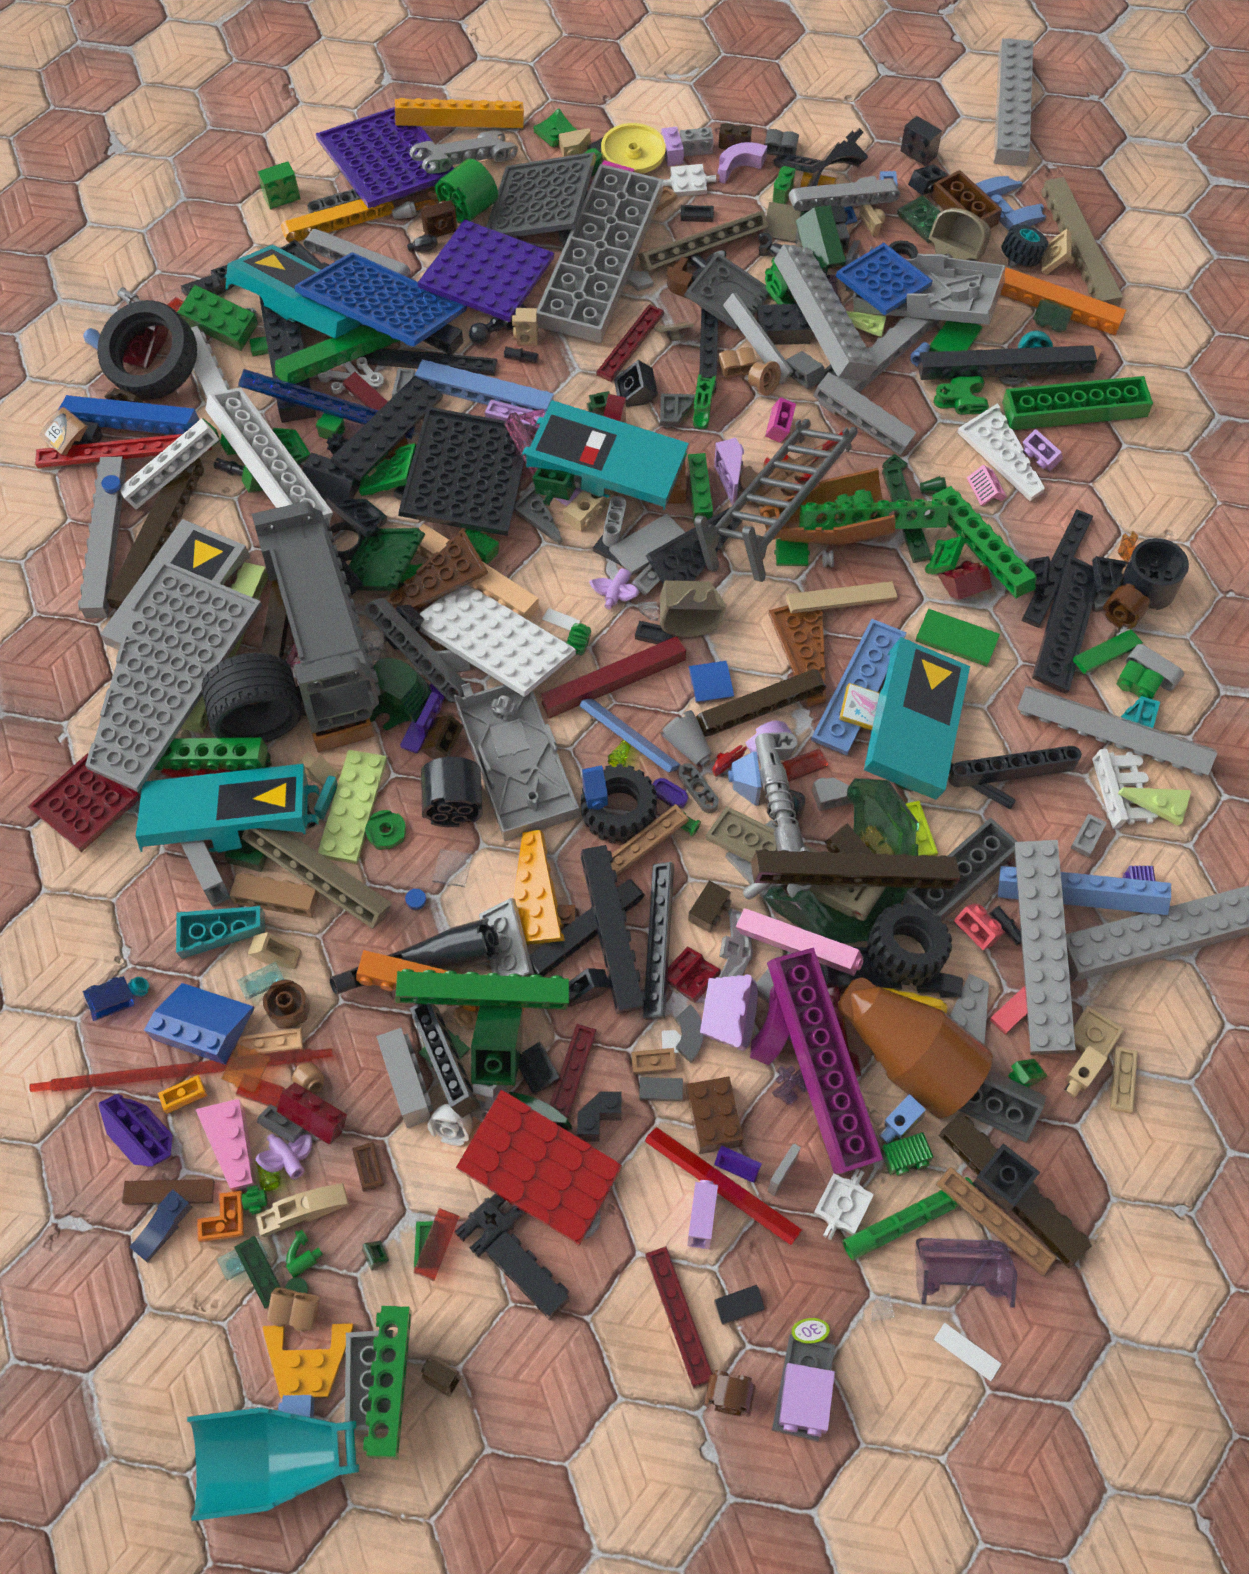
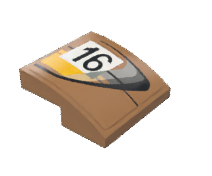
M62 407L45 424L39 436L61 455H67L73 442H80L88 426L68 409Z

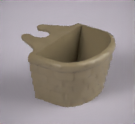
M950 208L937 215L928 239L933 241L935 245V254H951L955 259L967 260L973 258L978 260L985 253L989 238L991 237V230L988 224L975 214L964 209Z
M665 580L660 596V625L663 631L675 637L691 638L707 635L719 627L727 604L724 603L723 598H721L711 582Z

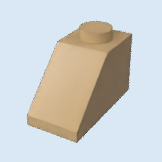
M590 128L559 134V147L563 157L582 154L591 143Z
M267 932L254 935L248 955L267 964L294 969L301 949Z

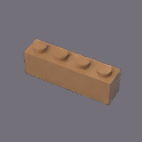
M237 873L230 892V897L234 904L249 907L260 906L265 910L313 918L319 898L317 890L308 884L298 885L289 880H284L283 882L276 881L271 877L260 878L250 873H244V875Z

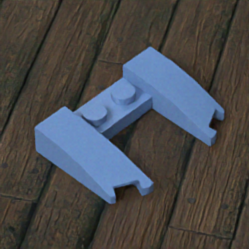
M999 176L976 183L984 193L1002 208L999 221L1008 231L1011 226L1016 224L1033 226L1046 219V215L1042 214L1043 204L1031 205L1014 211L1001 197V195L1022 187L1023 183L1021 181H1015L1009 178V176Z

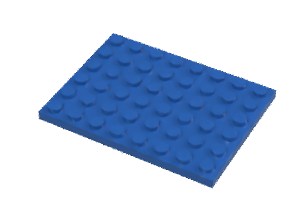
M354 252L349 253L295 285V292L303 297L310 298L318 304L325 305L333 311L340 312L348 318H353L363 325H368L378 332H383L391 338L398 339L406 345L413 347L467 311V306L418 288L417 281Z

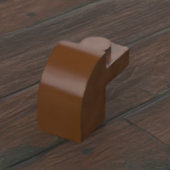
M681 257L674 267L668 266L667 287L672 293L686 298L684 295L693 283V274L687 272L688 259Z

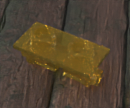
M870 825L865 829L866 833L862 830L860 831V839L870 848L873 854H895L887 842L881 846L878 844L884 838L876 827L873 828Z

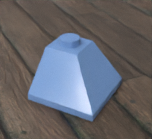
M752 752L732 763L731 770L728 771V781L732 782L734 791L755 806L759 805L761 779L757 752Z

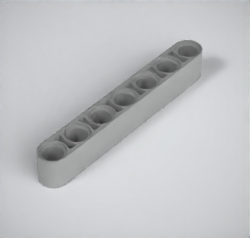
M893 179L794 188L789 193V199L796 211H806L814 207L831 205V207L842 205L848 207L889 203L898 200L900 197L899 189Z
M313 229L303 241L304 246L309 251L334 261L354 252L406 277L411 273L410 268L402 262L317 229Z

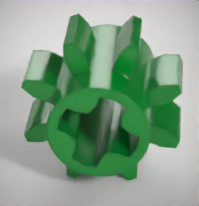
M258 1185L247 1187V1192L242 1194L244 1211L249 1210L252 1215L262 1212V1208L268 1205L265 1189L260 1190Z

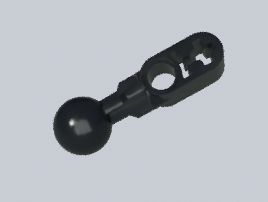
M524 304L520 306V308H527ZM494 317L488 324H473L469 329V338L476 345H484L489 341L492 332L505 328L511 330L515 326H512V319L510 322Z

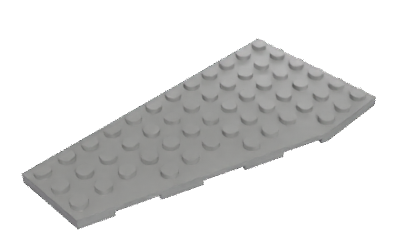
M163 560L132 603V612L117 654V664L110 688L106 692L95 740L91 744L85 766L87 769L139 792L202 697L201 684L203 678L215 665L227 659L262 606L261 601Z

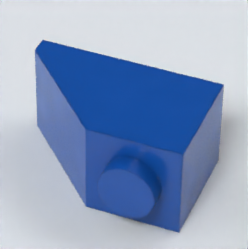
M602 765L582 769L583 791L588 809H601L607 806L608 795Z

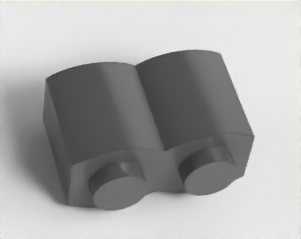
M768 129L765 140L767 154L782 155L787 153L796 155L799 134L791 131L782 132L777 129Z

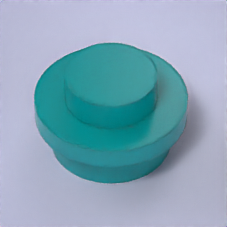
M136 977L129 981L128 989L133 995L143 997L148 993L149 983L145 978Z

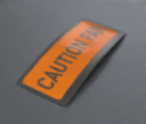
M426 199L415 202L414 205L416 211L419 212L426 205H435L440 202L438 199Z

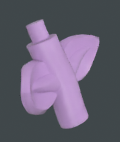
M620 569L613 581L608 578H597L589 581L595 592L606 596V603L604 605L606 609H611L613 605L617 604L619 599L621 601H628L639 595V590L636 586L626 584L631 577V573L627 569Z
M275 1134L269 1135L267 1140L269 1141L268 1147L270 1150L259 1153L256 1157L257 1163L269 1172H277L285 1167L288 1175L293 1180L302 1176L304 1168L299 1160L305 1159L311 1151V1134L301 1135L294 1143L289 1142L288 1145L281 1137L277 1138Z

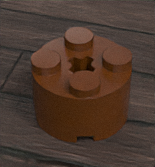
M1132 584L1120 586L1103 605V609L1105 608L1106 610L1105 616L1113 625L1119 628L1125 626L1128 627L1127 629H1132L1148 611L1150 599L1144 596Z
M288 979L279 980L273 983L263 996L264 1009L276 1027L293 1028L307 1020L310 1010L309 1000L304 989L294 981Z
M715 1370L714 1375L709 1377L704 1406L709 1408V1405L712 1404L715 1405V1411L741 1416V1412H746V1417L751 1416L756 1386L752 1384V1378L744 1375H738V1378L729 1377L728 1372Z

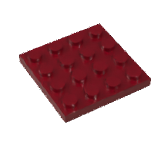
M88 753L27 806L30 811L81 853L141 798L135 790L88 770L85 766Z

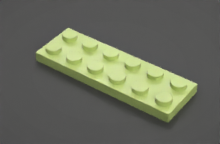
M348 750L318 849V853L325 858L358 864L366 836L365 827L372 815L387 762L386 756Z

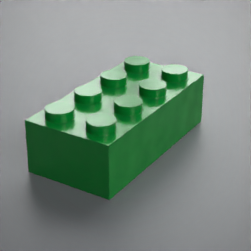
M197 285L193 286L177 312L190 327L198 326L200 332H204V334L242 351L258 325L255 313Z

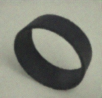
M346 522L330 526L328 531H332V534L340 530H350L359 535L354 547L345 551H338V554L344 561L352 560L363 540L361 533Z

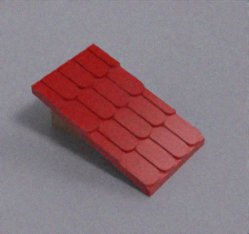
M501 1090L458 1162L456 1169L580 1246L620 1173L622 1165L558 1126L555 1122L531 1109L530 1106Z

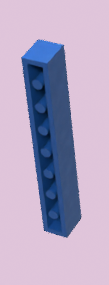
M66 395L59 409L65 407L81 421L98 423L100 427L150 433L184 434L199 421L194 408Z

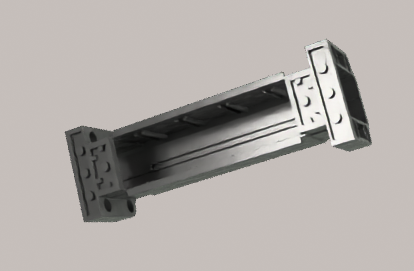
M299 502L253 513L252 518L270 581H278L300 663L295 664L294 669L311 732L316 733L368 719L372 715V710L379 704L377 696L381 695L377 683L376 671L371 669L374 668L371 656L366 654L369 653L366 641L362 640L364 639V633L359 625L358 614L353 612L356 609L353 599L349 598L351 596L349 585L344 584L347 582L345 572L343 570L340 571V569H343L341 559L339 557L336 558L339 554L336 544H332L334 542L332 531H328L330 529L328 518L324 519L322 511L313 508L309 502Z

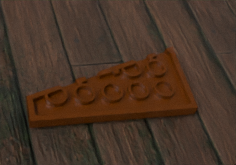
M462 528L453 540L450 539L440 552H436L416 570V574L412 578H408L403 582L404 585L399 590L390 594L385 600L394 609L399 605H411L417 610L487 575L488 571Z

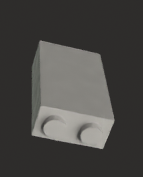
M203 840L182 842L181 845L211 906L213 907L230 899L227 888Z

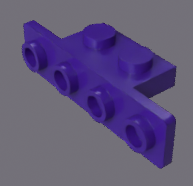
M432 683L429 685L432 692L416 723L411 722L400 744L402 749L418 753L434 723L436 715L441 710L445 697Z

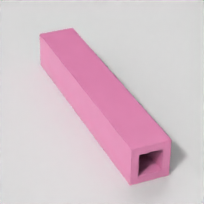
M745 908L736 925L740 934L791 953L814 947L820 964L853 976L857 970L861 969L863 964L862 955L856 948Z

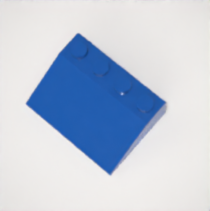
M181 983L153 1012L144 1031L157 1042L226 1065L255 1008L254 1006Z

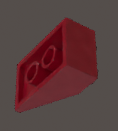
M150 326L136 333L126 346L123 362L148 369L165 343L169 329L165 326Z

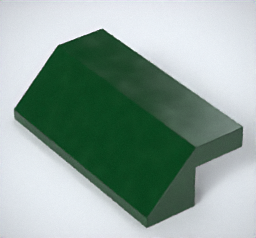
M831 205L814 207L796 220L795 223L802 248L807 247L813 251V255L826 276L828 268L845 266L846 261Z

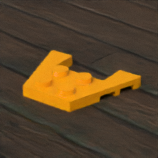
M353 1323L332 1324L331 1348L314 1350H284L285 1326H263V1333L281 1399L285 1395H312L314 1398H329L343 1354L346 1352V1333L353 1332Z

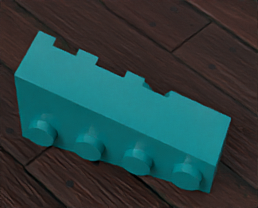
M260 906L176 912V953L182 959L265 933V912Z

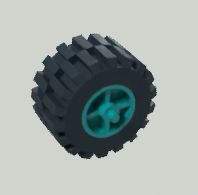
M1016 224L1010 227L1001 248L1004 255L1011 261L1031 267L1039 264L1049 242L1037 229L1023 224Z

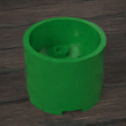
M470 158L442 177L435 185L439 202L452 200L456 208L457 223L459 224L464 219L471 222L498 200V189L493 177L480 162Z

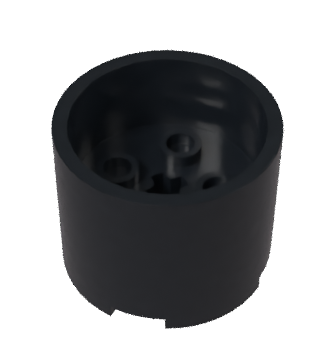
M1152 538L1142 541L1132 552L1123 573L1122 586L1126 584L1134 585L1138 591L1150 599L1149 608L1163 609L1173 602L1188 572V557L1177 544L1169 540Z
M442 757L426 763L421 768L422 817L431 820L432 825L439 827H460V823L468 821L474 823L478 821L483 815L480 766L476 762L462 757Z

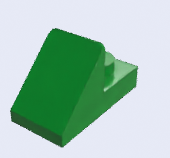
M1036 1059L1016 1061L1011 1066L1013 1071L1008 1075L1011 1080L1028 1088L1047 1077V1074Z

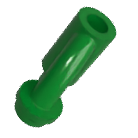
M302 1229L295 1231L297 1236L293 1240L286 1257L287 1265L285 1266L293 1278L317 1264L316 1259L323 1255L318 1247L312 1252L307 1250L296 1258L300 1244L302 1243L305 1246V1243L309 1241Z

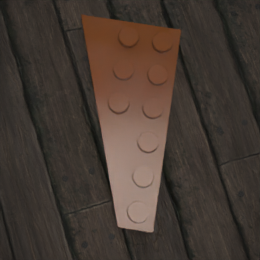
M788 605L769 610V617L794 676L812 669H818L826 685L823 610L791 613ZM826 689L817 695L804 699L807 707L826 702Z

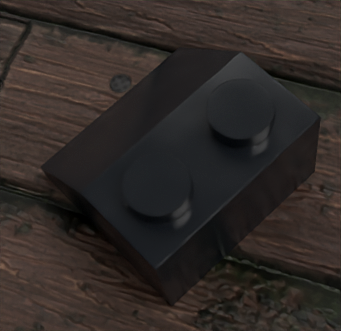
M637 360L614 379L617 396L626 398V407L646 405L658 395L653 368L640 360Z

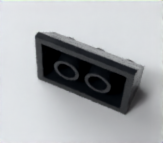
M311 452L303 465L302 471L325 502L328 497H333L335 502H343L344 498L353 499L359 490L361 481H358L331 463L330 458Z

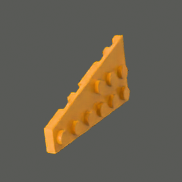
M540 830L522 832L513 897L516 899L527 945L565 941L560 929L561 920L557 913L558 904L553 880L549 872L551 868L547 862L544 833Z

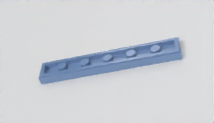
M592 698L582 700L580 704L582 709L665 771L672 772L678 770L681 764Z

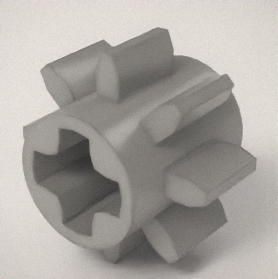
M500 696L498 700L494 699L491 705L494 716L502 720H506L508 716L513 717L516 710L513 699L508 696Z

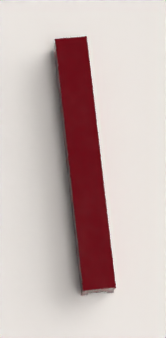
M677 636L541 693L543 699L541 704L547 713L548 719L580 706L582 700L597 699L685 661L686 649Z

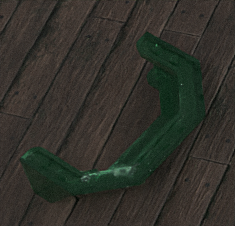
M854 778L847 789V797L854 806V832L873 854L887 853L889 855L907 854L918 856L916 831H919V822L888 780ZM773 886L763 898L776 913L803 930L839 943H857L868 941L869 933L879 914L887 907L901 904L906 891L910 888L885 887L864 921L858 920L854 916L850 917L818 901L810 891L800 890L792 898L781 887Z

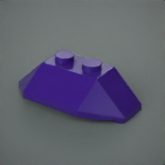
M119 1094L99 1102L98 1106L107 1135L133 1165L153 1167L171 1156L173 1135L146 1105L132 1099L123 1098Z

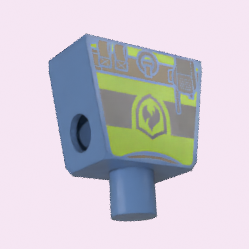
M909 1094L885 1119L884 1125L886 1128L879 1134V1137L886 1144L890 1143L895 1137L899 1140L903 1139L924 1118L926 1110ZM897 1121H900L903 1123V1125L897 1126L895 1123Z

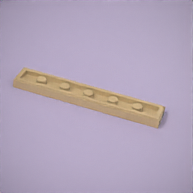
M883 582L787 594L786 600L790 612L799 613L896 601L898 596L893 582Z

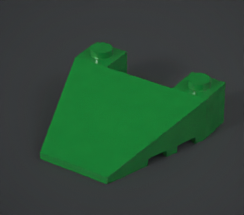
M273 428L275 435L298 465L310 456V452L295 429ZM222 433L220 444L226 455L237 454ZM244 465L241 481L248 493L263 491L249 469Z

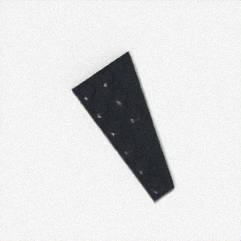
M730 508L708 519V525L715 526ZM734 518L725 529L735 531L742 522L741 519ZM696 527L646 555L663 585L665 580L694 581L706 567ZM719 536L718 545L715 548L716 553L729 537Z

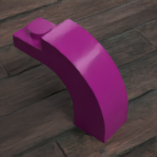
M774 986L770 989L769 1010L766 1021L760 1032L751 1040L750 1058L766 1065H770L779 1055L789 1036Z

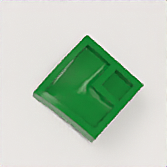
M559 108L546 120L533 126L534 133L552 148L559 145V134L577 131Z

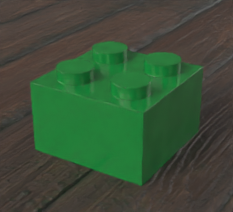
M288 161L257 171L263 197L270 209L301 199L295 173Z

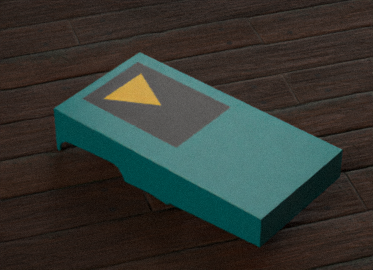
M273 244L227 264V274L224 277L226 278V289L229 288L230 284H235L259 295L263 299L264 306L270 308L286 320L292 322L296 320L333 338H337L363 325L353 318H348L340 312L333 311L331 308L318 304L316 301L305 298L295 292L296 284L319 272L320 269Z
M900 637L887 654L890 655L885 683L878 698L864 771L937 800L946 790L970 666Z
M304 764L145 781L142 786L135 837L140 852H143V847L208 839H212L214 848H209V852H223L242 848L239 830L264 828L303 832V834H306L309 822H315L319 825L317 815H307L308 795L312 792L320 795V789L316 785H308Z

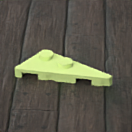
M846 311L855 328L882 337L886 316Z
M1123 787L1118 792V795L1177 826L1183 822L1191 794L1190 790Z

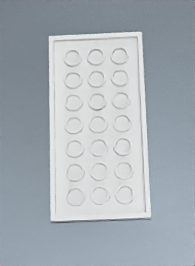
M468 584L439 598L420 613L424 618L419 630L420 632L523 697L527 696L576 654V649L506 606L501 605L491 597L489 598L482 594L481 591L473 589Z

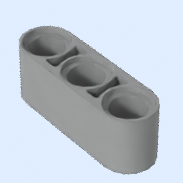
M620 496L612 497L609 503L603 532V543L608 547L618 543L626 509V500Z
M1138 644L1126 658L1127 663L1128 661H1134L1146 669L1161 674L1164 677L1161 687L1169 691L1173 690L1184 677V672L1181 668L1142 644Z

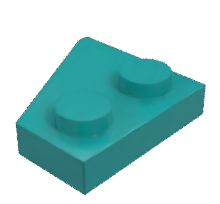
M1141 696L1121 717L1153 728L1160 701Z

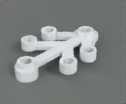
M364 357L358 358L356 362L357 367L362 369L366 375L359 374L351 364V361L341 365L349 373L328 370L318 374L321 382H329L332 378L345 380L352 373L356 372L374 389L381 388L384 383L383 375L377 372L374 373ZM334 382L331 385L334 394H339L342 390L346 389L340 382Z

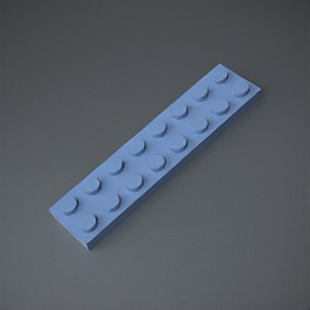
M871 619L812 735L811 741L848 755L861 727L839 720L846 687L851 683L879 692L887 674L890 655L887 654L900 637H906L907 632Z

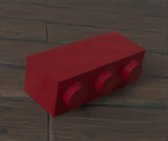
M296 1082L292 1083L281 1093L276 1111L329 1145L342 1134L347 1119L346 1113Z

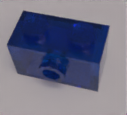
M124 976L111 978L106 983L92 985L82 991L85 1004L93 1021L134 1006L133 996Z

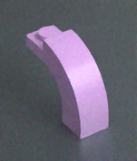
M748 142L739 143L727 148L720 155L719 182L725 184L731 172L740 166H751L761 169L766 160L767 146Z

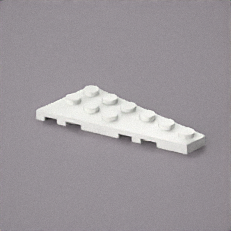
M998 403L958 428L957 433L1029 501L1044 492L1045 488L1041 480L1031 468L1030 460L1028 457H1025L1023 448L1014 431L1009 428L1005 415H1002Z

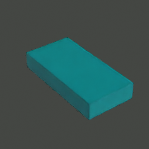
M330 775L327 777L314 807L315 814L322 820H324L338 786L336 777Z

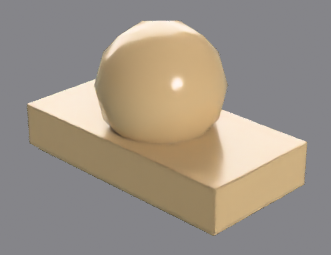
M870 204L861 205L859 216L873 237L878 236L881 225L885 221L884 211L881 209L873 210Z

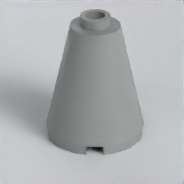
M692 710L683 713L685 717H676L667 724L660 734L695 765L701 764L703 766L711 760L710 756L712 753Z

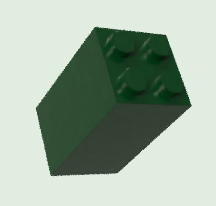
M479 1007L471 1043V1084L516 1085L522 1050L523 1007Z

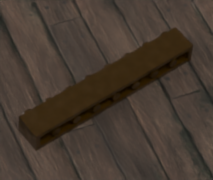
M961 1113L947 1124L939 1134V1137L977 1176L999 1149H996L990 1143V1139L985 1133L979 1132L974 1127V1123L969 1117L963 1116ZM1034 1183L1030 1185L1012 1209L1022 1222L1068 1268L1075 1264L1092 1247L1089 1243V1238L1083 1232H1078L1072 1226V1221L1066 1215H1061L1057 1211L1055 1204L1049 1198H1045Z

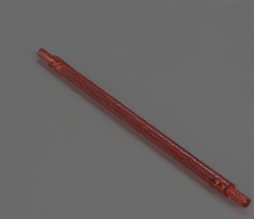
M333 1048L313 1051L311 1049L229 1058L226 1065L209 1060L55 1078L48 1082L29 1084L30 1092L46 1090L56 1092L312 1062V1059L333 1057L334 1054Z

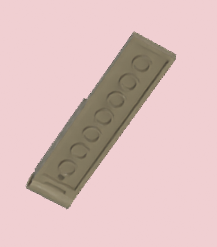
M726 806L706 834L707 841L751 862L756 850L778 851L774 829ZM804 844V847H807L810 852H819ZM811 885L807 895L850 917L854 916L856 919L864 921L885 887Z

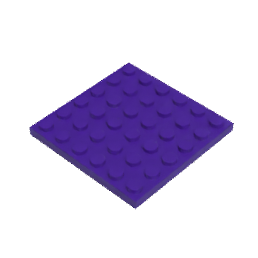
M464 219L420 278L418 288L510 322L512 315L516 314V308H520L554 259V252Z

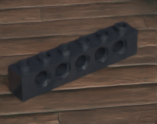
M434 1004L414 1005L410 1008V1011L448 1103L463 1118L481 1106L476 1095L473 1094L472 1085L442 1015Z

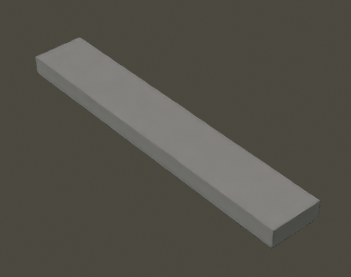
M732 293L723 304L724 308L764 363L775 361L780 365L781 378L779 383L783 384L794 371L738 294Z

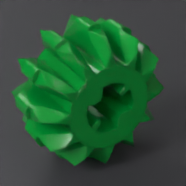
M574 623L571 627L567 644L576 649L575 655L582 656L585 653L590 641L591 628L582 623Z

